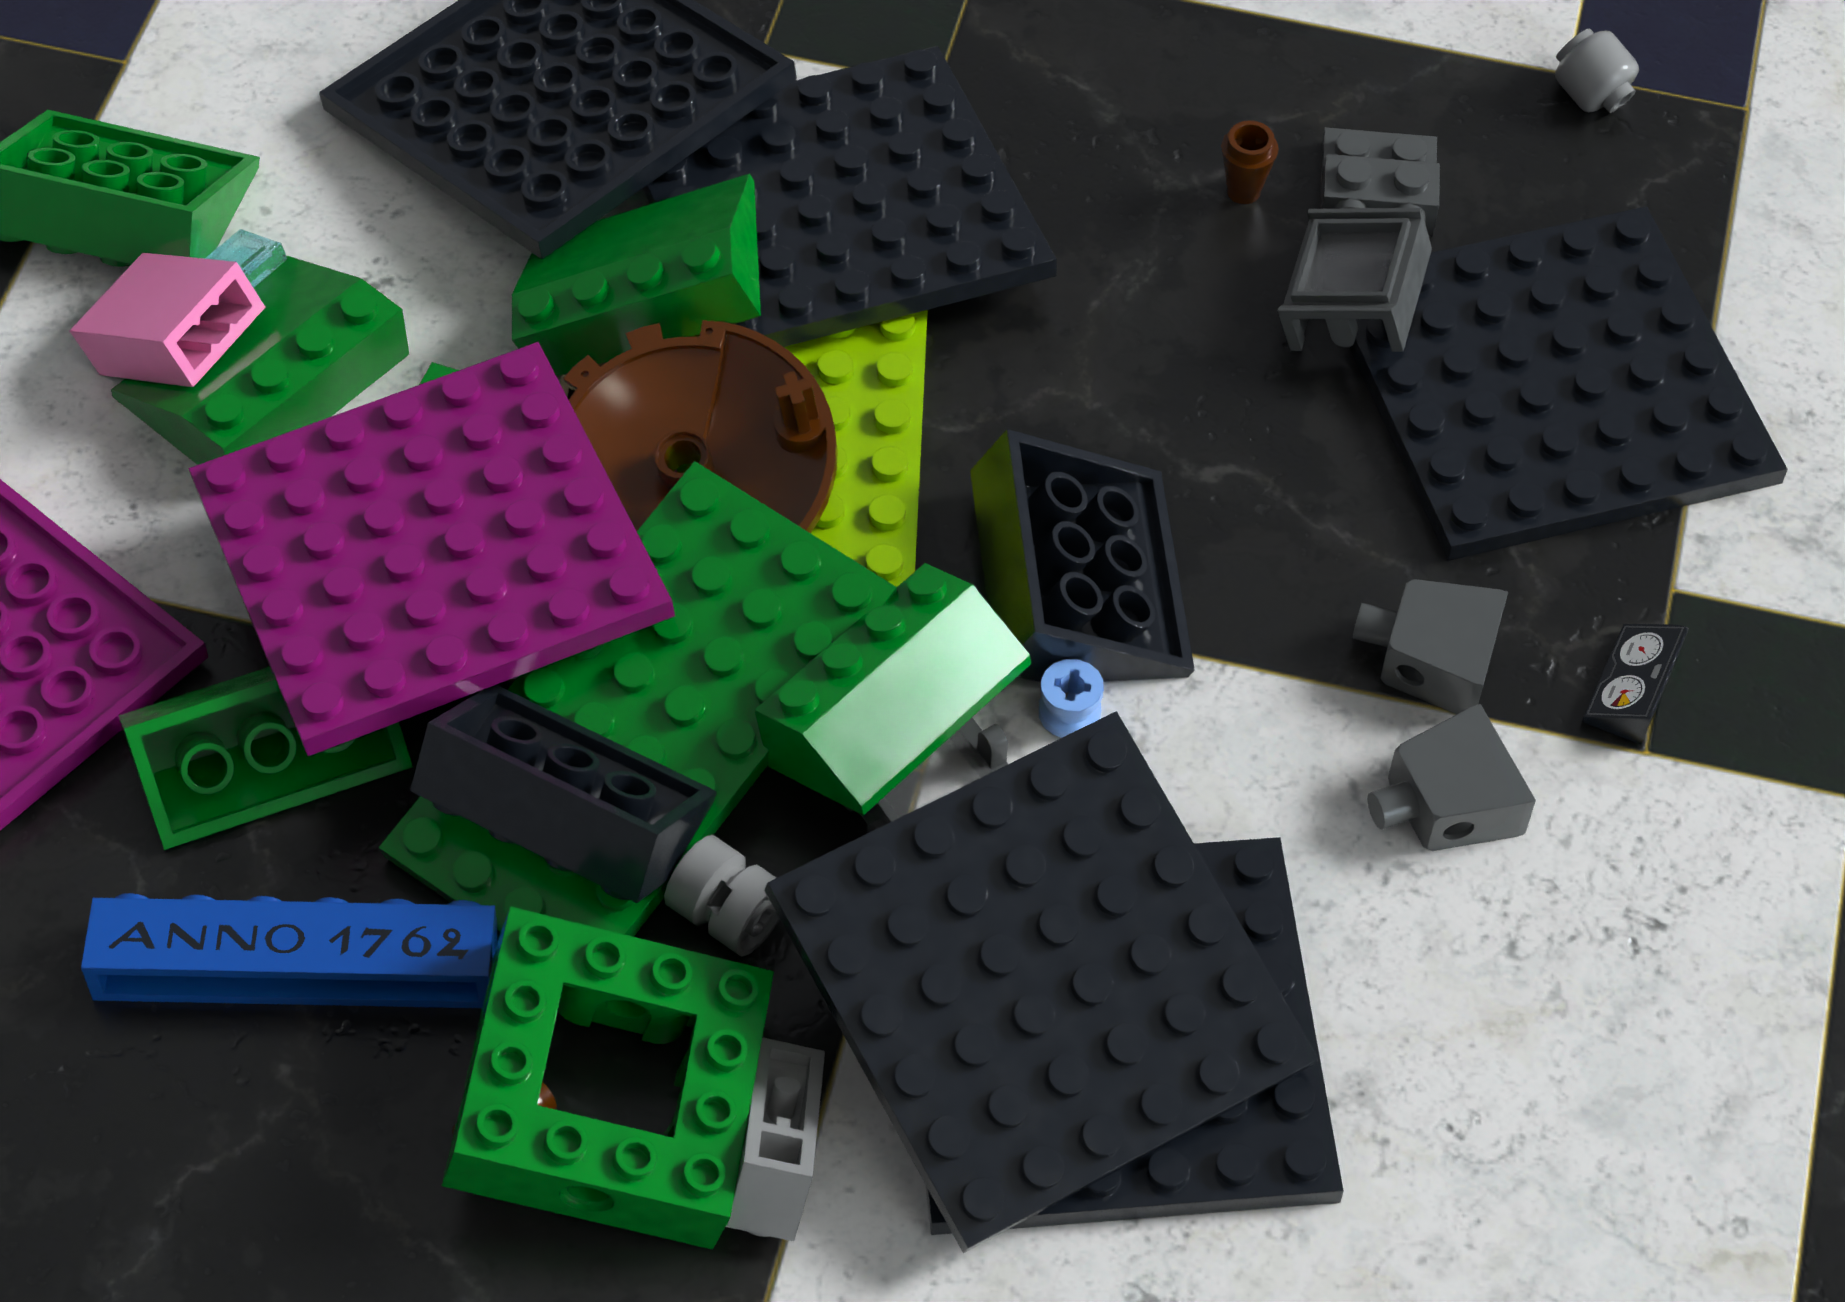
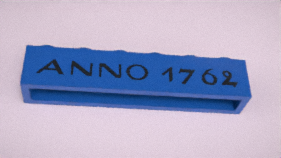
M126 893L115 898H92L81 969L93 1001L482 1008L499 933L497 930L498 923L495 906L480 905L468 900H457L447 905L414 904L404 899H389L382 903H348L345 900L332 897L321 898L315 902L281 901L269 896H257L248 901L215 900L204 895H189L182 899H149L143 895Z

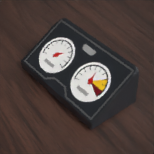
M1623 624L1582 722L1642 745L1681 652L1689 628L1674 624Z

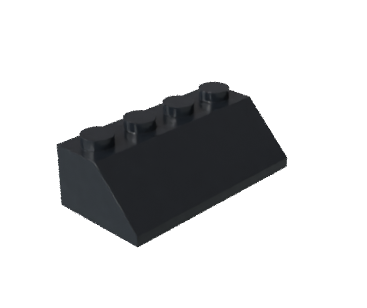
M498 685L480 691L428 722L410 789L411 792L431 801L433 806L439 811L449 815L461 816L488 829L490 835L495 839L506 843L518 844L544 857L550 866L558 870L574 872L600 885L608 895L622 900H631L635 903L640 902L669 879L713 805L717 791Z

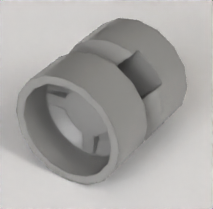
M714 835L705 836L684 855L675 868L664 894L665 905L697 927L708 923V934L741 957L749 955L757 949L780 920L764 891L767 883L776 879V877L757 864L746 868V857Z

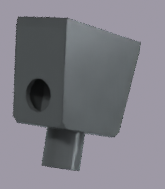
M1413 579L1406 582L1398 612L1361 603L1352 639L1387 648L1380 678L1386 685L1457 715L1479 703L1508 591Z
M1481 704L1472 706L1401 743L1394 751L1388 775L1390 786L1370 792L1367 797L1371 817L1379 829L1382 830L1409 821L1422 846L1431 851L1524 835L1536 802Z

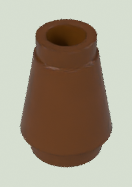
M1248 120L1235 124L1224 136L1221 144L1227 195L1232 201L1239 204H1251L1260 197L1261 190L1279 150L1274 134L1268 126L1258 121Z

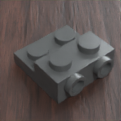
M1325 127L1322 141L1320 209L1421 208L1428 235L1433 236L1439 210L1440 163H1437V137Z

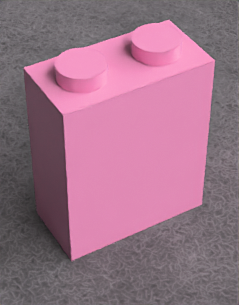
M142 253L69 331L99 375L194 387L263 311L265 306L235 261Z

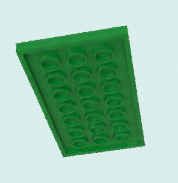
M696 461L692 463L637 531L672 599L675 616L522 674L508 688V691L717 791L713 805L679 862L694 844L705 836L715 834L768 766L769 750L762 744L754 710L861 617L877 607L884 606L897 592V587ZM421 796L378 847L386 859L450 903L457 900H468L480 905L495 906L499 936L511 906L634 937L664 899L667 884L672 876L671 874L665 883L638 903L631 900L618 899L604 892L600 885L574 872L562 871L550 866L544 857L518 844L506 843L495 839L490 835L488 829L461 816L449 815L439 811L433 806L431 801Z

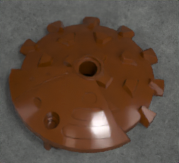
M702 320L699 337L663 339L661 326L658 323L625 333L632 349L614 357L602 366H599L587 355L563 378L565 383L576 389L569 402L636 531H638L684 474L674 471L678 467L693 463L694 461L809 533L812 532L828 504L837 471L838 449L835 426L825 395L814 376L799 359L776 341L740 325Z

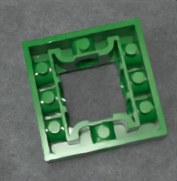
M510 906L496 945L441 1186L713 1250L731 1217L774 971ZM557 1011L567 1021L576 1025L590 1027L591 1022L615 1027L643 1034L642 1041L655 1044L673 1042L682 1035L685 1026L692 1028L688 1049L676 1073L674 1086L680 1087L677 1108L664 1135L537 1105Z

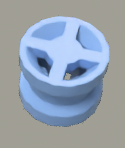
M1064 659L1053 663L1045 670L1040 686L1039 719L1046 730L1055 736L1063 738L1101 718V700L1103 698L1104 685L1103 679L1096 668L1078 659Z

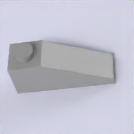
M762 1038L732 1212L726 1227L747 1231L757 1236H771L790 1241L795 1240L813 1178L825 1051Z

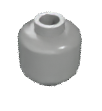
M1590 28L1586 29L1572 38L1556 55V59L1560 63L1555 71V77L1562 88L1584 112L1590 113L1605 107L1609 113H1612L1622 107L1636 92L1631 84L1639 72L1638 63L1610 31L1604 30L1594 33Z

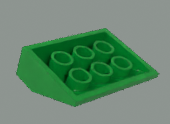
M46 110L0 142V240L6 242L26 240L44 244L49 251L58 254H74L79 252L100 257L103 263L116 267L130 266L142 253L211 259L259 169L260 157Z
M750 173L598 220L544 259H540L531 253L512 293L513 343L520 349L539 342L556 377H559L562 374L566 375L587 355L599 365L632 349L625 333L640 327L660 323L663 339L693 337L700 334L702 320L736 324L761 316L755 185Z
M286 256L251 283L265 308L194 387L125 378L111 389L112 397L194 463L199 465L329 418L410 355L403 309L362 278Z

